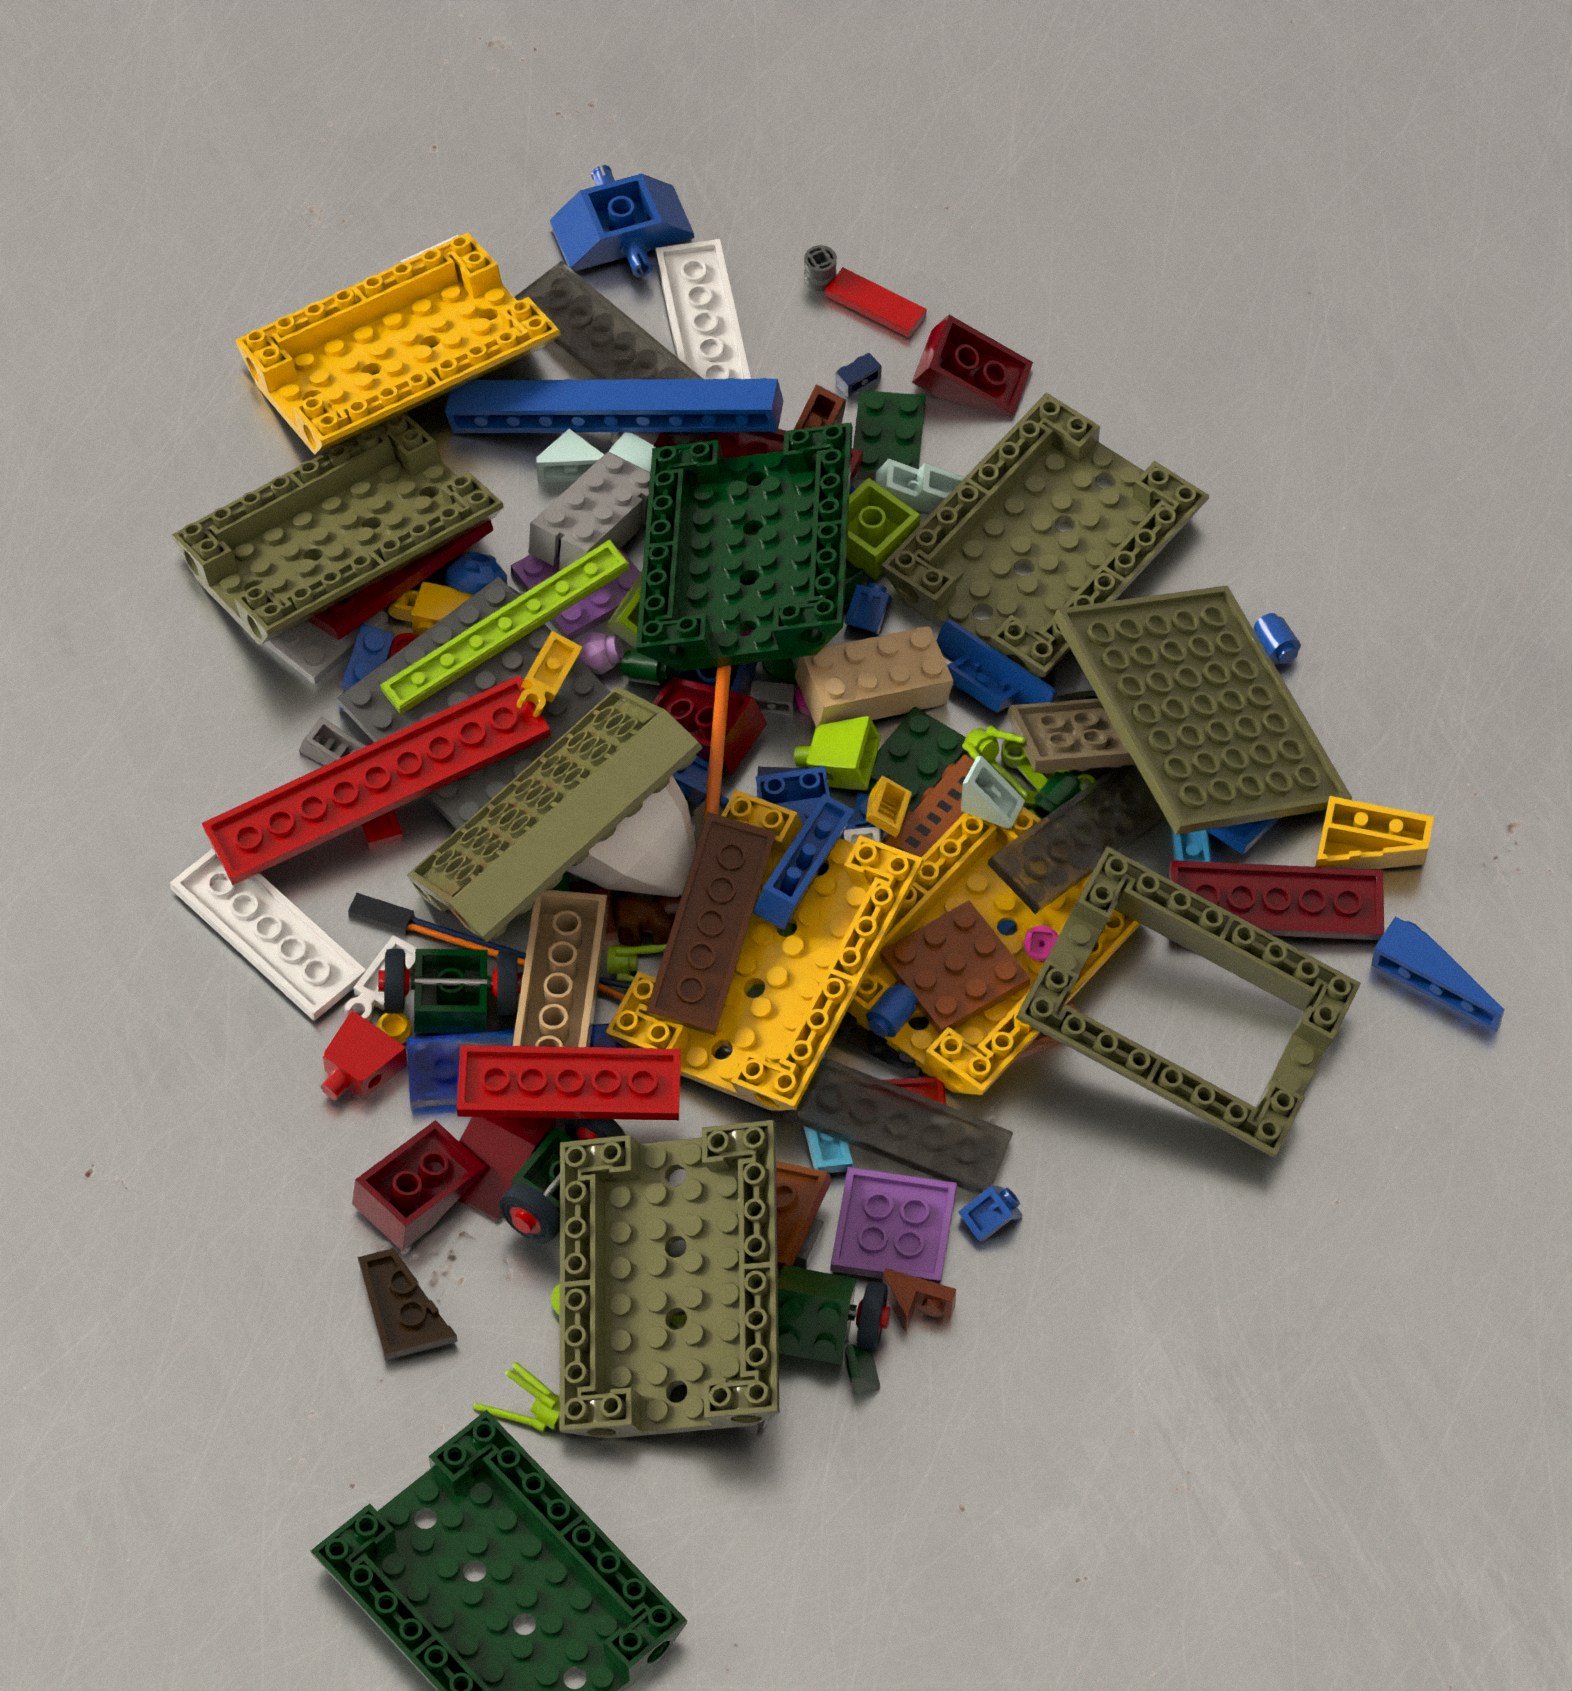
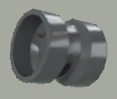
M817 245L811 247L805 253L804 281L812 290L825 291L837 275V256L830 247Z

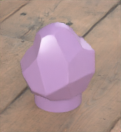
M592 632L584 636L578 644L583 647L578 659L594 673L602 675L615 667L616 663L622 662L624 650L618 635L607 636L606 634Z

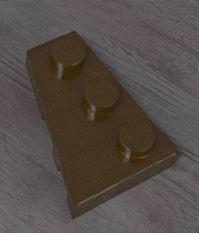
M394 1248L358 1257L359 1267L385 1360L458 1342L456 1333L450 1325L446 1324L439 1314L438 1308L425 1295L418 1285L417 1279Z

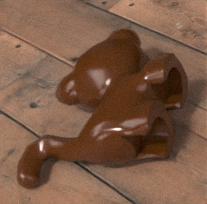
M618 890L617 899L613 904V913L616 925L619 927V943L626 946L638 945L642 939L643 932H650L653 945L667 944L681 895L678 897L654 895L653 901H646L631 895L632 892Z

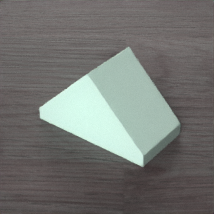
M568 429L536 457L538 482L576 481L604 454L575 432Z
M977 756L963 782L961 811L1006 829L1012 828L1025 800L982 756Z

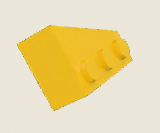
M1329 796L1315 867L1384 869L1425 864L1434 816Z

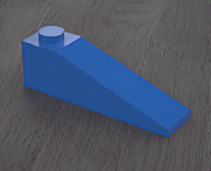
M826 794L822 795L763 887L753 910L755 915L783 930L786 928L855 810Z
M1395 916L1374 948L1371 966L1497 1032L1501 1026L1505 1009L1426 932L1422 931L1413 922L1403 921Z

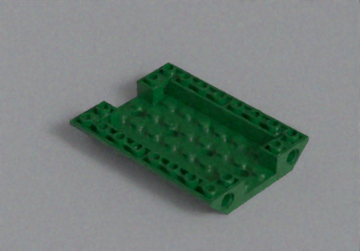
M851 422L785 431L783 451L724 459L719 440L652 448L636 642L638 653L680 672L817 655L843 628L853 429ZM756 481H762L760 485L751 486ZM759 529L757 534L747 535L749 532ZM757 579L752 585H744L749 580ZM753 630L751 635L741 636L745 631Z
M487 1410L429 1455L430 1469L377 1511L369 1503L310 1550L314 1558L437 1691H625L660 1662L687 1624V1619ZM423 1514H431L437 1521L431 1528L423 1529L415 1524L416 1519ZM478 1566L485 1570V1576L475 1582L466 1579L464 1576L465 1572L470 1567ZM528 1619L536 1627L530 1634L521 1635L514 1630L515 1624L520 1620ZM572 1673H579L586 1678L585 1684L578 1689L567 1687L564 1680Z

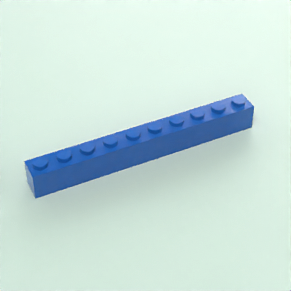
M778 379L473 380L450 391L445 413L453 433H564L568 429L575 433L778 432L784 400Z

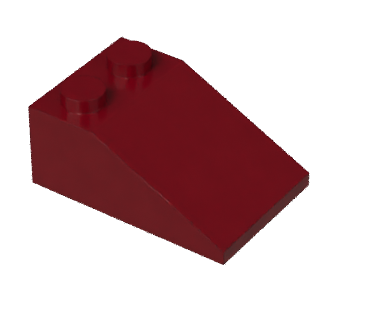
M949 314L931 330L912 383L940 399L1011 418L1016 411L1033 362Z
M673 677L671 680H668L653 704L665 709L701 744L703 748L696 755L709 761L715 687ZM729 691L722 773L731 776L767 726V722L754 697Z
M471 1117L459 1142L486 1166V1170L458 1201L498 1222L503 1216L499 1209V1201L502 1195L511 1187L515 1174L556 1127V1119Z
M435 1120L355 1179L352 1205L403 1251L427 1233L482 1175L486 1170V1166Z

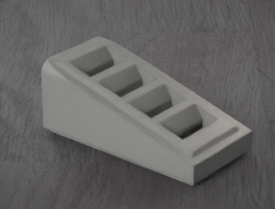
M321 716L303 739L299 752L323 765H327L340 759L346 749L353 753L366 747V745ZM321 738L327 740L324 745L318 743ZM333 744L339 745L335 753L329 750Z

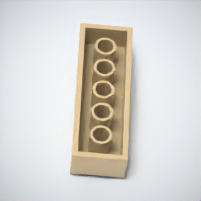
M544 890L534 899L535 904L532 910L512 1046L590 1047L608 920L607 895Z

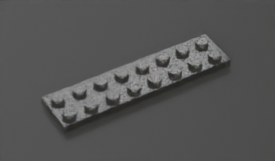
M562 261L514 297L517 301L529 297L559 329L560 335L554 341L598 379H703ZM712 432L662 433L675 444L681 445L701 442Z

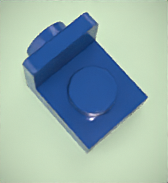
M867 582L866 586L857 584L844 623L848 626L879 634L887 606L891 605L893 600L891 595L886 593L887 588L873 582Z
M995 1185L988 1187L958 1211L975 1237L981 1242L988 1239L1011 1219L1018 1220L1023 1216L1017 1208L1020 1205V1201L1008 1187L1004 1189L1001 1186Z

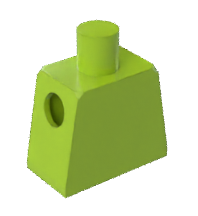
M870 716L822 724L815 729L810 746H797L795 748L794 761L797 767L814 768L825 766L828 787L867 790L881 736Z

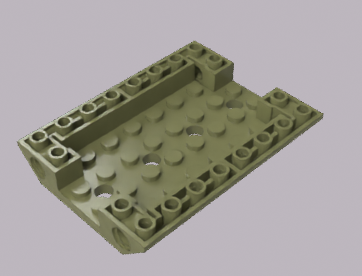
M1046 392L881 565V570L905 604L941 628L944 621L951 619L1036 677H1045L1070 650L1068 643L1053 619L1057 609L1115 601L1206 503L1209 495L1155 460L1145 471L1099 442L1100 426ZM1101 480H1108L1114 486L1103 489L1096 483ZM1061 523H1067L1074 529L1062 532L1056 526ZM1019 567H1028L1033 573L1021 576L1015 570ZM978 611H986L991 614V617L979 620L974 617V614Z
M403 413L358 434L340 445L332 447L329 451L302 463L299 467L282 476L274 478L271 482L244 494L241 498L216 509L213 513L186 525L183 529L172 534V537L196 580L261 646L494 519L504 506L503 502L469 471L459 476L453 473L441 461L436 441L406 413Z
M617 686L409 872L407 876L418 894L425 901L443 913L447 909L451 910L465 928L484 941L488 942L490 939L498 938L507 930L508 923L514 917L526 913L535 904L534 899L544 890L554 888L561 881L564 872L571 866L582 863L588 857L589 850L595 844L611 837L616 831L615 826L625 817L628 818L635 815L642 808V802L652 793H658L669 784V778L675 772L691 765L697 757L696 754L703 747L665 709Z
M767 1120L702 1127V1137L642 1144L638 1143L631 1135L560 1142L559 1431L562 1433L611 1439L754 1426L780 1413L775 1121ZM684 1169L686 1177L683 1183L678 1186H671L669 1183L671 1174L675 1170ZM678 1240L686 1241L685 1252L679 1257H671L670 1248L672 1244ZM678 1312H685L687 1315L686 1324L680 1329H671L670 1321L673 1315ZM678 1385H686L688 1391L685 1399L678 1403L672 1402L670 1397L672 1390Z

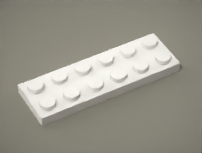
M720 239L655 248L658 270L682 379H751Z
M213 848L170 882L171 890L313 1021L348 994L366 972L364 967L260 873L232 885Z

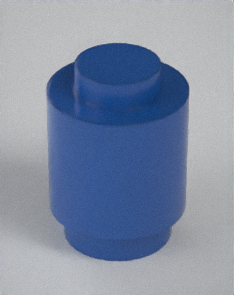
M1269 613L1256 621L1254 625L1255 634L1274 664H1287L1297 657L1301 643L1284 618L1278 617L1275 613Z
M898 983L893 987L887 988L866 1014L871 1031L880 1037L896 1036L916 1010L915 1005L918 999L913 991L905 985Z

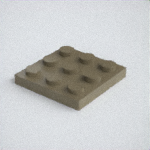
M1099 698L1009 705L1008 719L1016 735L1025 737L1026 742L1021 744L1035 773L1049 774L1062 770L1075 769L1085 771L1098 767L1120 768L1124 765H1135Z

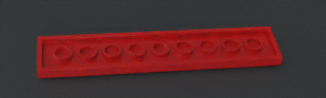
M518 675L201 823L231 884L234 885L550 737V728L542 714L538 717L533 716L536 709L534 703L527 701L524 702L521 709L517 707V701L522 691L525 690L521 687L523 683L521 676Z

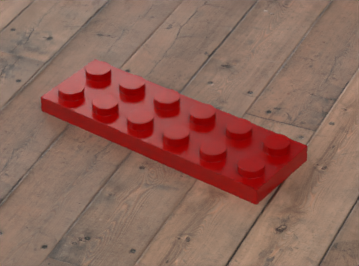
M460 1045L457 1117L679 1120L681 1049Z

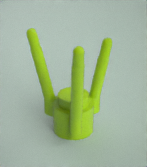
M989 726L986 730L982 728L971 730L967 734L962 748L971 755L974 761L977 756H982L1023 798H1027L1029 793L995 760L1000 750L997 738L1023 744L1026 742L1025 737L999 731L993 726Z
M667 944L636 947L609 945L607 971L609 974H617L618 981L632 983L635 976L630 975L631 971H638L639 954L664 952Z
M514 1362L512 1367L522 1377L512 1370H507L506 1375L536 1398L530 1409V1412L535 1414V1418L479 1403L473 1405L474 1410L480 1412L487 1410L493 1416L532 1426L542 1433L547 1426L553 1430L559 1427L560 1397L554 1394L518 1362Z

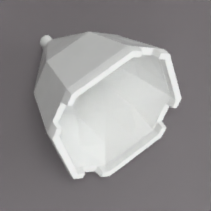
M673 775L669 778L670 782L663 790L658 793H652L642 802V808L635 815L628 818L625 817L615 826L616 831L611 837L595 844L589 850L588 857L582 863L571 866L567 871L605 889L669 897L682 896L696 851V844L688 803Z

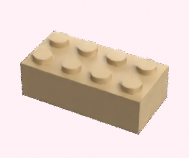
M930 626L824 647L817 655L799 657L795 674L816 728L822 724L870 716L871 720L909 713L914 707L923 710L947 705L954 681Z

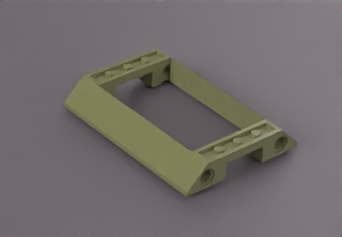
M1107 846L1028 992L1016 1019L1275 1158L1305 1099L1303 1095L1320 1060L1333 1041L1361 983ZM1114 910L1303 1011L1256 1107L1064 1004Z

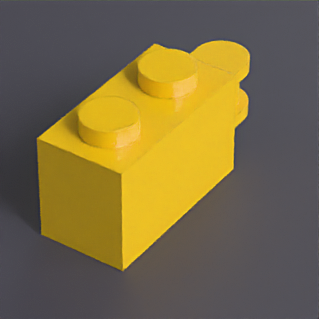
M423 581L419 592L409 590L403 594V596L395 600L394 604L390 605L388 613L396 619L412 622L413 633L421 635L475 594Z

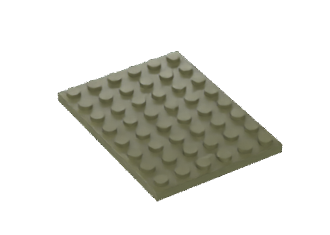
M1228 585L1057 609L1053 619L1175 835L1327 810L1329 796L1352 799L1351 794L1268 653L1256 636L1255 631Z

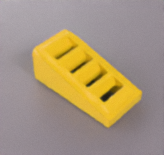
M881 776L871 790L865 820L890 835L897 837L912 792Z

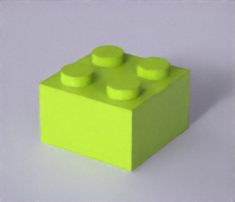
M870 478L866 479L849 495L847 560L856 567L864 569L866 574L876 580L883 573L881 565L920 525V514Z

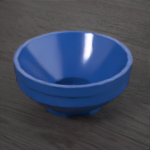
M468 552L467 555L462 556V558L456 560L447 568L445 582L448 586L458 591L476 594L497 577H500L507 585V574L496 562L495 557L479 552Z

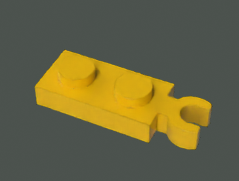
M551 631L521 685L525 690L522 691L517 701V707L521 709L524 702L530 701L536 706L533 716L538 717L545 707L546 700L551 703L553 702L583 647Z

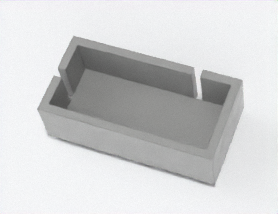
M608 451L530 522L528 553L554 566L558 561L560 537L559 569L562 570L609 539L619 550L640 530L641 524L646 525L650 472Z

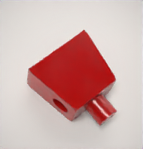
M352 1010L323 1054L324 1071L329 1077L320 1087L332 1100H337L347 1089L360 1098H367L408 1065L406 1047Z

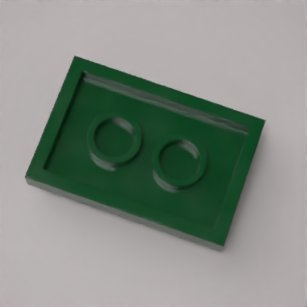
M859 390L853 449L863 451V461L854 479L866 480L870 478L875 481L876 472L888 459L919 469L926 395Z
M914 707L878 750L868 789L863 791L870 795L881 776H884L912 792L906 813L909 810L914 811L921 803V798L925 791L931 786L935 788L942 780L945 769L951 763L956 764L964 754L968 753L962 748L966 737Z

